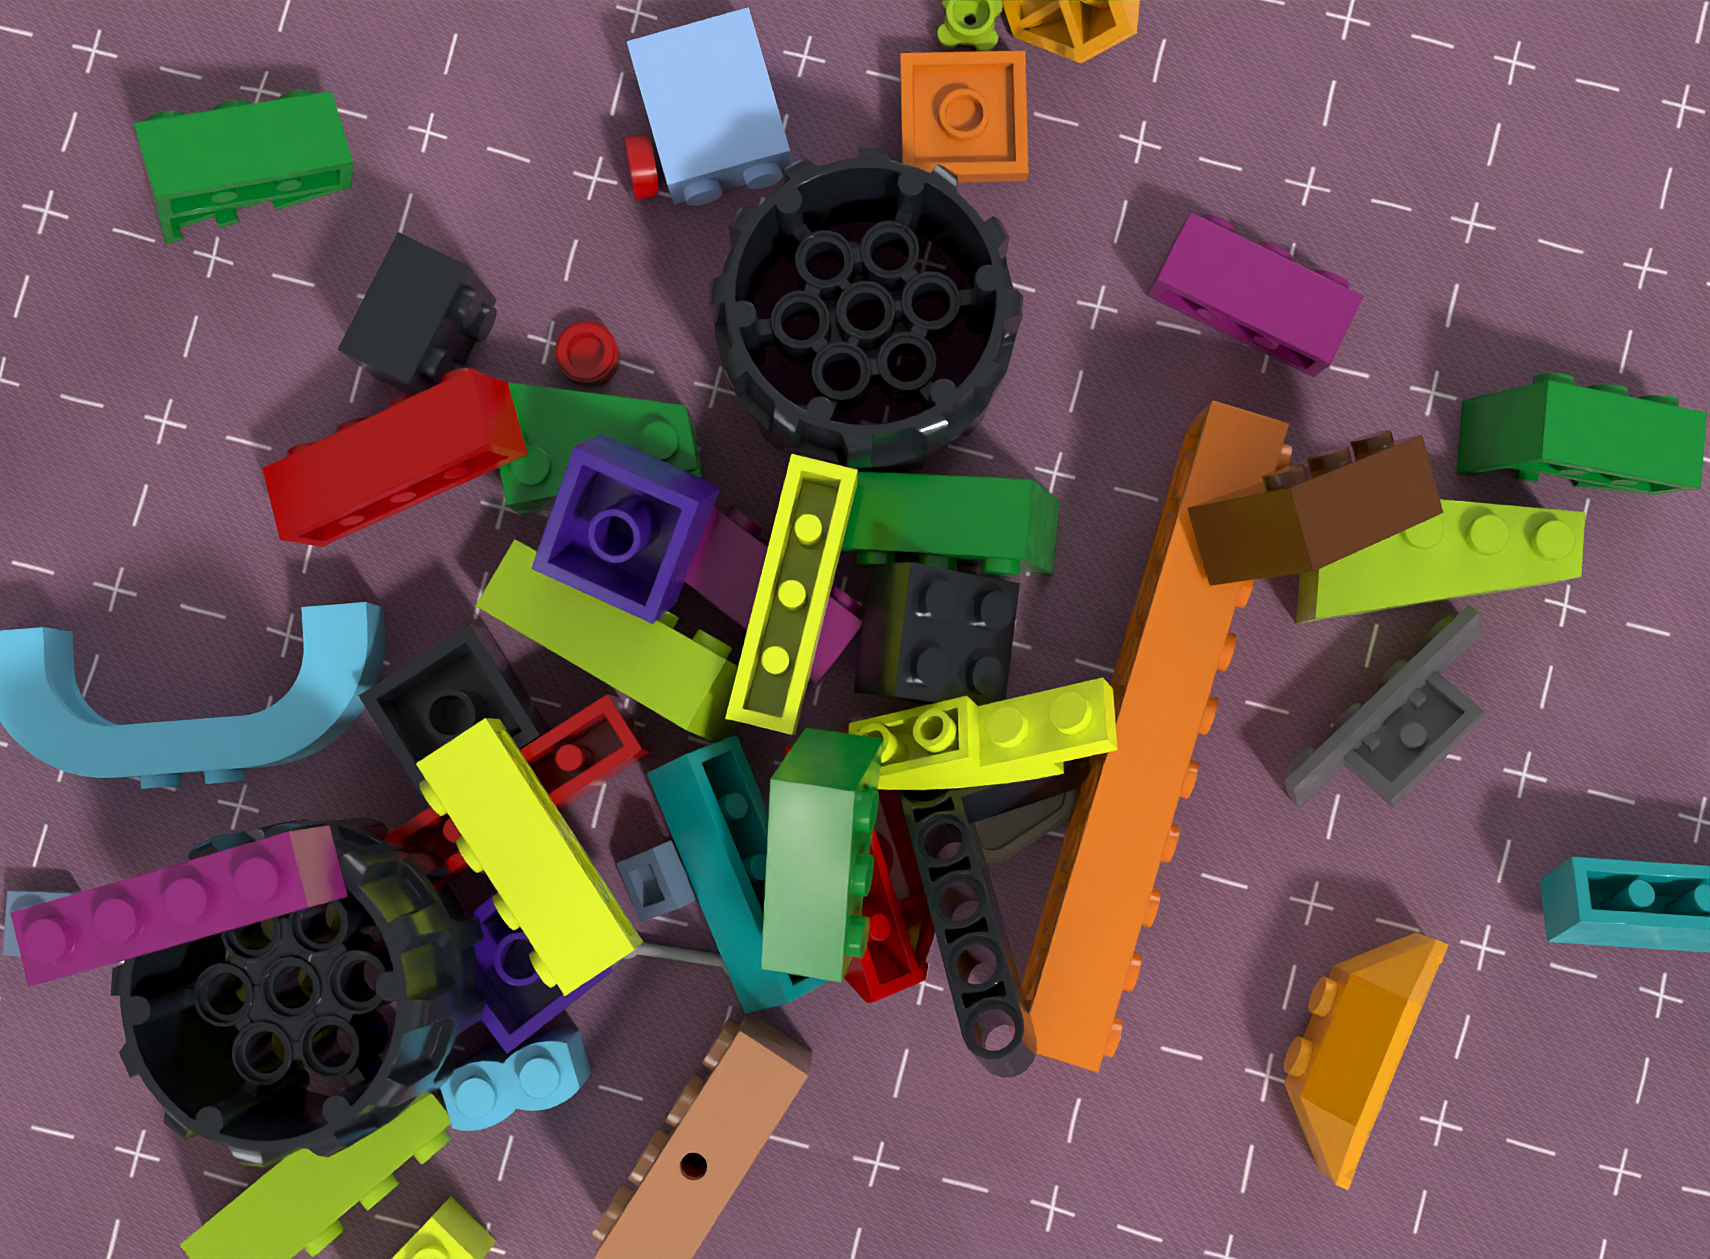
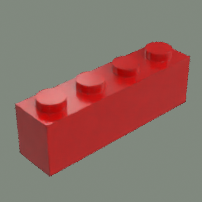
M474 368L456 369L444 374L440 378V384L421 393L404 394L393 398L388 402L387 409L369 418H357L341 423L336 428L337 433L318 442L302 443L289 448L286 451L287 457L262 468L279 539L324 547L528 455L508 382L483 374Z
M609 694L520 750L559 812L653 752L621 700ZM429 807L386 835L385 839L395 842L413 853L434 851L449 867L450 872L443 877L446 883H449L471 868L456 845V839L462 835L448 813L440 816L432 807Z

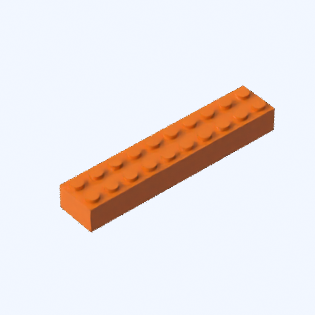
M1212 400L1187 424L1110 682L1114 696L1118 750L1089 756L1090 770L1087 778L1078 789L1077 804L1069 819L1021 980V986L1037 1039L1036 1054L1099 1073L1103 1056L1112 1058L1117 1050L1123 1020L1115 1016L1122 991L1131 993L1139 976L1142 954L1134 952L1141 926L1150 928L1159 908L1161 890L1153 887L1160 862L1169 863L1176 850L1180 834V825L1172 823L1179 797L1188 799L1194 788L1199 762L1191 759L1198 733L1207 735L1216 714L1218 698L1211 696L1210 692L1216 671L1225 672L1234 653L1236 634L1228 631L1235 607L1241 609L1245 607L1254 584V580L1209 585L1187 508L1263 482V475L1288 467L1292 446L1285 444L1284 440L1289 423ZM1008 1025L1012 1035L1014 1036L1015 1027Z

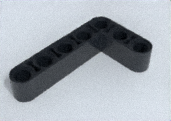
M1089 756L1064 761V774L1012 783L944 789L942 794L932 801H922L923 796L928 790H898L962 1037L968 1049L979 1063L991 1074L1002 1078L1015 1077L1029 1068L1037 1052V1039L975 822L1069 792L1079 787L1087 778L1090 770ZM949 843H962L960 850L951 858L944 860L936 859L939 851ZM966 901L979 902L977 910L971 917L960 921L952 920L953 913L959 905ZM989 961L997 963L995 972L989 980L982 984L968 983L970 973L975 966ZM1000 1025L1015 1027L1013 1039L1006 1047L994 1051L986 1049L987 1037L993 1029Z

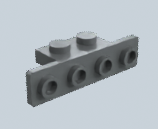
M1469 605L1455 618L1447 615L1439 620L1427 634L1424 640L1426 646L1409 662L1403 658L1394 663L1382 676L1378 684L1380 690L1364 705L1356 702L1349 706L1334 723V733L1318 749L1314 746H1309L1299 753L1287 769L1289 776L1284 782L1289 799L1298 807L1303 806L1340 769L1346 766L1393 808L1485 720V711L1440 674L1480 636V613Z

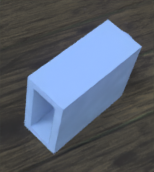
M749 7L627 41L674 205L686 202L689 206L705 205L719 199L723 194L722 191L746 185L749 189H761L771 186L783 178L784 168L792 164L790 148Z

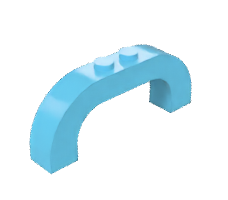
M368 602L301 607L304 654L299 675L288 693L277 703L263 711L243 716L128 725L116 724L101 717L82 697L74 672L72 631L45 627L1 630L0 723L22 748L37 759L64 772L95 778L140 777L141 789L182 786L181 773L204 772L205 784L246 781L245 768L269 767L301 760L330 745L354 724L365 709L358 695L377 684L381 674L385 654L384 607Z

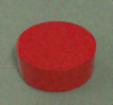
M646 134L624 136V153L633 199L635 201L655 198L656 194H659V187L649 136L646 137Z
M580 321L568 326L558 337L555 345V359L559 369L571 382L583 387H595L606 383L616 373L620 363V350L615 338L606 327L593 321Z

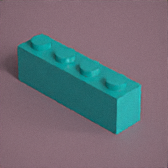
M737 735L685 754L648 772V778L744 1013L748 1014L790 1003L829 982V980L761 969L769 812Z
M1571 857L1539 880L1547 942L1710 953V866Z

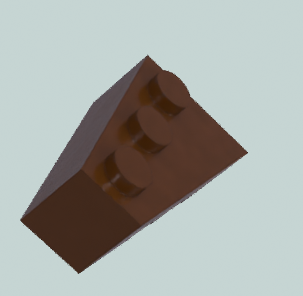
M1391 430L1368 434L1350 441L1352 452L1346 446L1307 458L1308 467H1304V464L1282 468L1263 475V482L1188 507V513L1209 585L1313 572L1442 514L1443 509L1423 435L1394 440Z

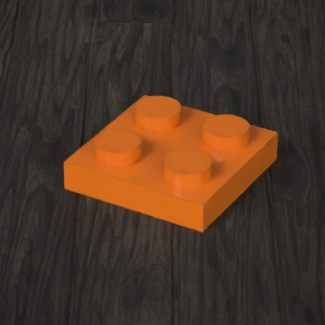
M1026 52L900 53L902 163L920 168L929 173L932 172L935 164H941L958 174V183L1027 181L1029 167Z

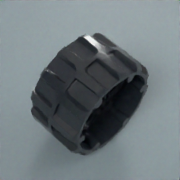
M883 146L859 147L858 158L845 159L821 166L815 165L808 159H801L784 168V184L759 207L744 206L738 209L728 225L731 250L725 261L722 275L714 278L709 283L708 304L714 321L721 364L731 391L735 392L746 411L757 422L763 437L777 450L790 447L811 459L852 469L899 465V470L907 473L922 468L927 457L960 435H970L982 422L1008 370L1015 339L1023 317V295L1018 289L1014 290L1008 270L1006 254L1010 237L1000 219L994 216L984 222L978 212L958 193V174L941 164H935L932 172L929 173L920 168L890 160ZM878 222L868 229L862 238L860 247L851 248L848 240L842 235L830 230H824L846 223ZM919 235L936 244L950 256L964 273L972 289L958 290L957 285L948 276L940 272L926 271L920 274L917 272L920 250L918 244ZM892 247L903 252L907 261L899 269L889 271L878 267L872 260V257L881 248ZM784 255L789 262L796 263L798 285L802 291H793L785 294L776 302L771 312V318L758 320L755 307L752 305L755 295L769 270ZM829 256L838 260L842 264L843 269L836 277L830 280H821L809 273V265L819 257ZM930 296L940 299L945 304L948 312L939 320L925 321L914 313L912 306L918 299ZM871 306L882 314L883 321L875 329L862 331L850 324L848 316L857 307ZM798 315H808L819 324L817 332L806 340H794L788 337L784 332V327L792 317ZM965 317V326L969 332L984 334L983 354L971 374L958 388L948 379H939L933 383L937 364L936 353L932 345L944 341L952 334L957 319ZM776 345L779 352L785 358L795 363L813 361L812 379L816 398H813L808 403L806 410L793 404L775 390L756 367L765 361V346ZM909 355L921 362L924 373L914 381L903 382L891 375L888 365L898 356ZM835 365H849L858 372L860 380L855 387L841 392L835 391L826 385L823 380L824 376ZM877 386L893 401L913 403L918 400L926 410L913 417L887 424L852 425L835 422L838 412L854 411L864 403L869 395L870 387Z
M365 817L332 821L294 820L247 831L213 836L197 844L188 854L189 860L285 832L329 825L348 897L272 918L274 934L271 940L264 934L261 922L128 959L124 961V964L112 968L110 996H120L121 1017L126 1043L119 1052L129 1077L132 1078L140 1075L146 1087L165 1109L164 1124L185 1140L200 1135L203 1138L230 1147L235 1160L248 1166L267 1167L301 1149H309L317 1156L328 1158L352 1146L396 1119L412 1105L440 1089L453 1075L455 1064L451 1051L461 1033L481 1020L486 1002L485 993L476 986L474 945L484 940L480 920L475 915L464 913L453 891L443 879L450 872L448 865L434 851L413 853L403 846L385 839L389 828L383 822ZM329 904L334 906L340 915L341 926L338 934L330 930L326 922L325 914ZM375 924L384 939L376 943L370 936L375 928ZM228 950L232 954V957L230 960L225 961L226 952ZM367 961L373 964L379 972L375 985L376 991L368 986L364 978V966ZM301 968L309 974L312 980L313 991L311 998L302 991L299 985L298 977ZM243 984L246 989L245 1002L241 1001L236 995V992L242 988ZM396 1001V1017L392 1039L386 1057L382 1062L379 1056L383 1053L388 1041V1027L377 1009ZM338 1026L342 1027L351 1038V1055L345 1053L337 1042ZM273 1033L284 1044V1060L279 1058L272 1048L271 1040ZM307 1070L312 1075L324 1080L338 1079L344 1076L350 1087L332 1096L307 1090L310 1082Z

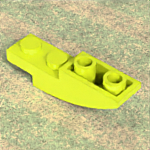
M1103 677L982 706H977L968 696H963L849 723V734L884 739L878 789L884 790L952 789L1038 779L1064 774V761L1118 750L1113 688Z

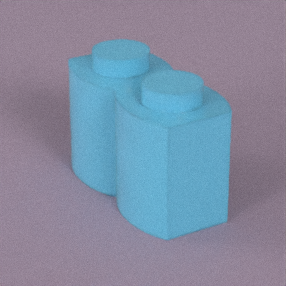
M557 1028L535 1035L520 1048H514L508 1054L502 1047L490 1048L474 1054L454 1069L453 1075L442 1085L441 1091L452 1129L474 1131L498 1124L516 1109L538 1111L555 1107L567 1101L582 1087L592 1074L580 1030Z

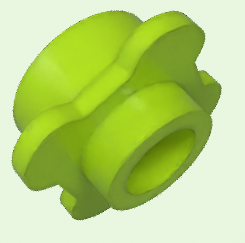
M942 0V6L946 10L945 21L938 28L937 32L938 40L942 46L948 49H953L958 45L971 46L978 52L992 51L996 47L998 34L995 32L994 26L996 17L1002 12V0ZM973 16L976 22L973 25H968L964 22V18Z

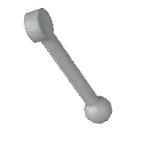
M643 942L634 951L623 957L624 959H631L638 954L722 967L728 974L721 955L712 952Z

